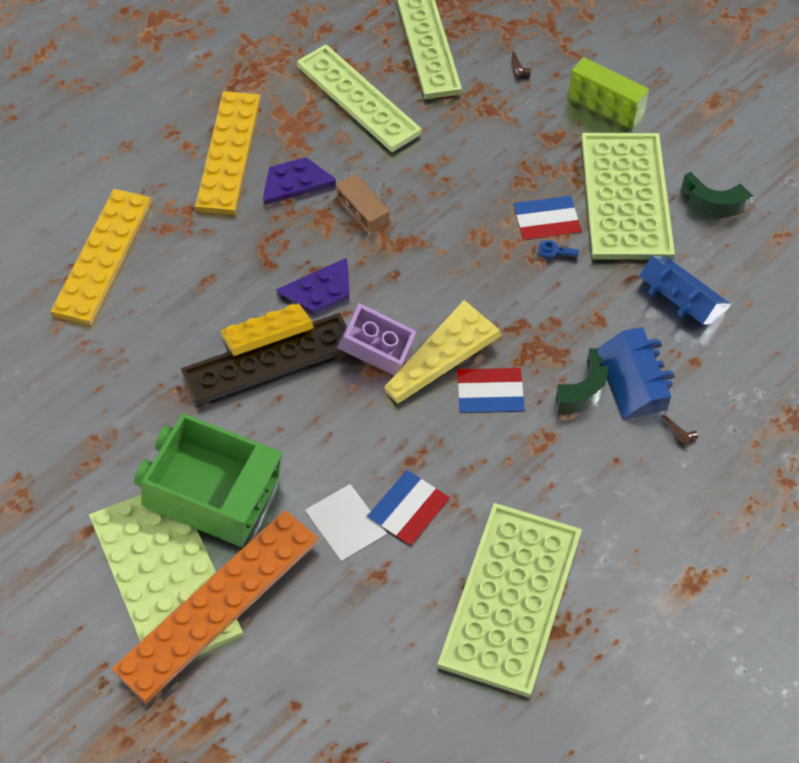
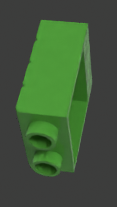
M182 413L174 428L165 425L161 429L155 444V450L159 451L154 461L151 462L144 459L136 472L134 485L141 487V505L146 509L166 517L169 516L173 520L190 527L193 526L195 529L215 537L218 536L222 540L243 547L280 477L283 452Z

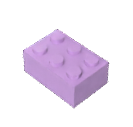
M359 303L349 320L337 348L395 376L403 365L417 331Z

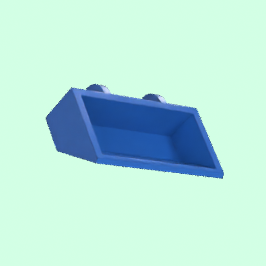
M652 255L639 274V277L651 285L649 293L652 296L662 293L681 307L678 311V315L681 318L690 314L702 324H710L731 306V303L674 261L664 256Z
M643 327L624 330L598 347L599 357H602V365L608 366L607 378L623 419L667 411L671 399L669 389L673 383L666 380L675 378V375L670 370L661 372L660 369L664 367L663 361L656 360L660 355L659 350H653L662 347L661 341L658 339L648 340Z

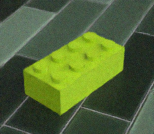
M585 57L571 70L568 98L632 130L643 118L649 88Z

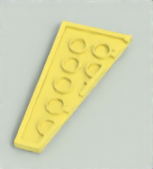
M463 300L384 387L386 393L399 404L501 337L500 329Z

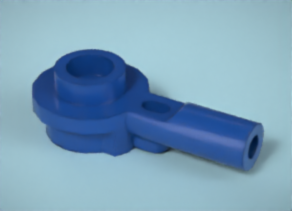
M544 240L538 246L540 255L545 259H552L562 255L578 257L579 249L559 247L552 240Z

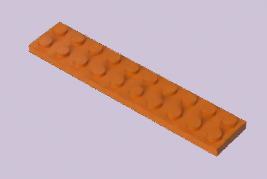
M284 510L112 668L113 673L147 704L319 542L318 537L288 511Z

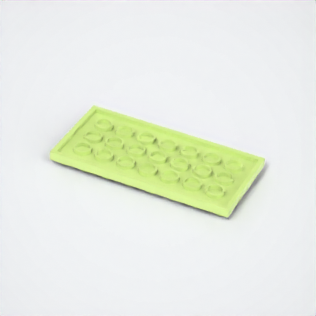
M582 133L581 140L592 259H650L653 255L664 256L674 260L675 251L659 133Z
M141 494L89 514L140 642L216 573L197 529L173 520L169 516L166 517L146 509L141 505ZM236 619L200 654L243 637V631L238 620Z
M494 503L437 668L530 698L582 529Z

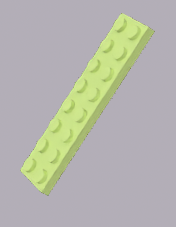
M397 0L424 98L431 99L462 94V87L435 0Z
M324 45L297 61V67L391 152H394L422 134V129L329 46Z

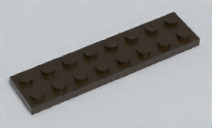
M340 312L312 322L313 329L236 356H233L232 352L228 351L181 368V373L195 405L198 406L346 353L337 348L347 327Z

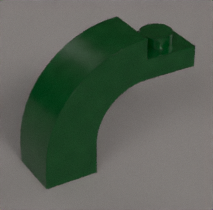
M691 171L684 175L681 186L685 194L690 196L688 204L692 208L714 217L739 215L750 209L754 197L741 183L725 191L710 189Z
M589 348L587 356L588 377L584 381L577 384L557 385V414L582 412L592 407L602 396L608 376V366H602V357H598V348Z

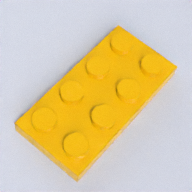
M298 303L288 305L286 308L278 311H270L258 318H250L246 322L237 325H230L220 331L233 356L313 329L314 327L312 320Z

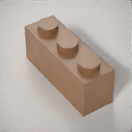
M353 174L336 183V197L369 234L390 224L391 212L389 207L379 200L377 194L368 188L363 179Z

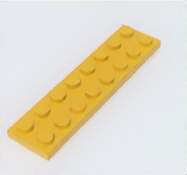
M223 91L195 205L196 212L236 214L261 101L260 94Z
M113 189L50 311L52 317L89 326L92 325L152 203L151 197Z

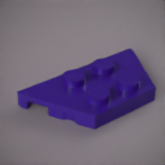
M307 157L269 167L263 204L268 205L336 186V179Z
M342 259L276 289L277 296L280 298L284 296L291 300L292 304L299 303L311 315L318 314L350 299L347 259Z

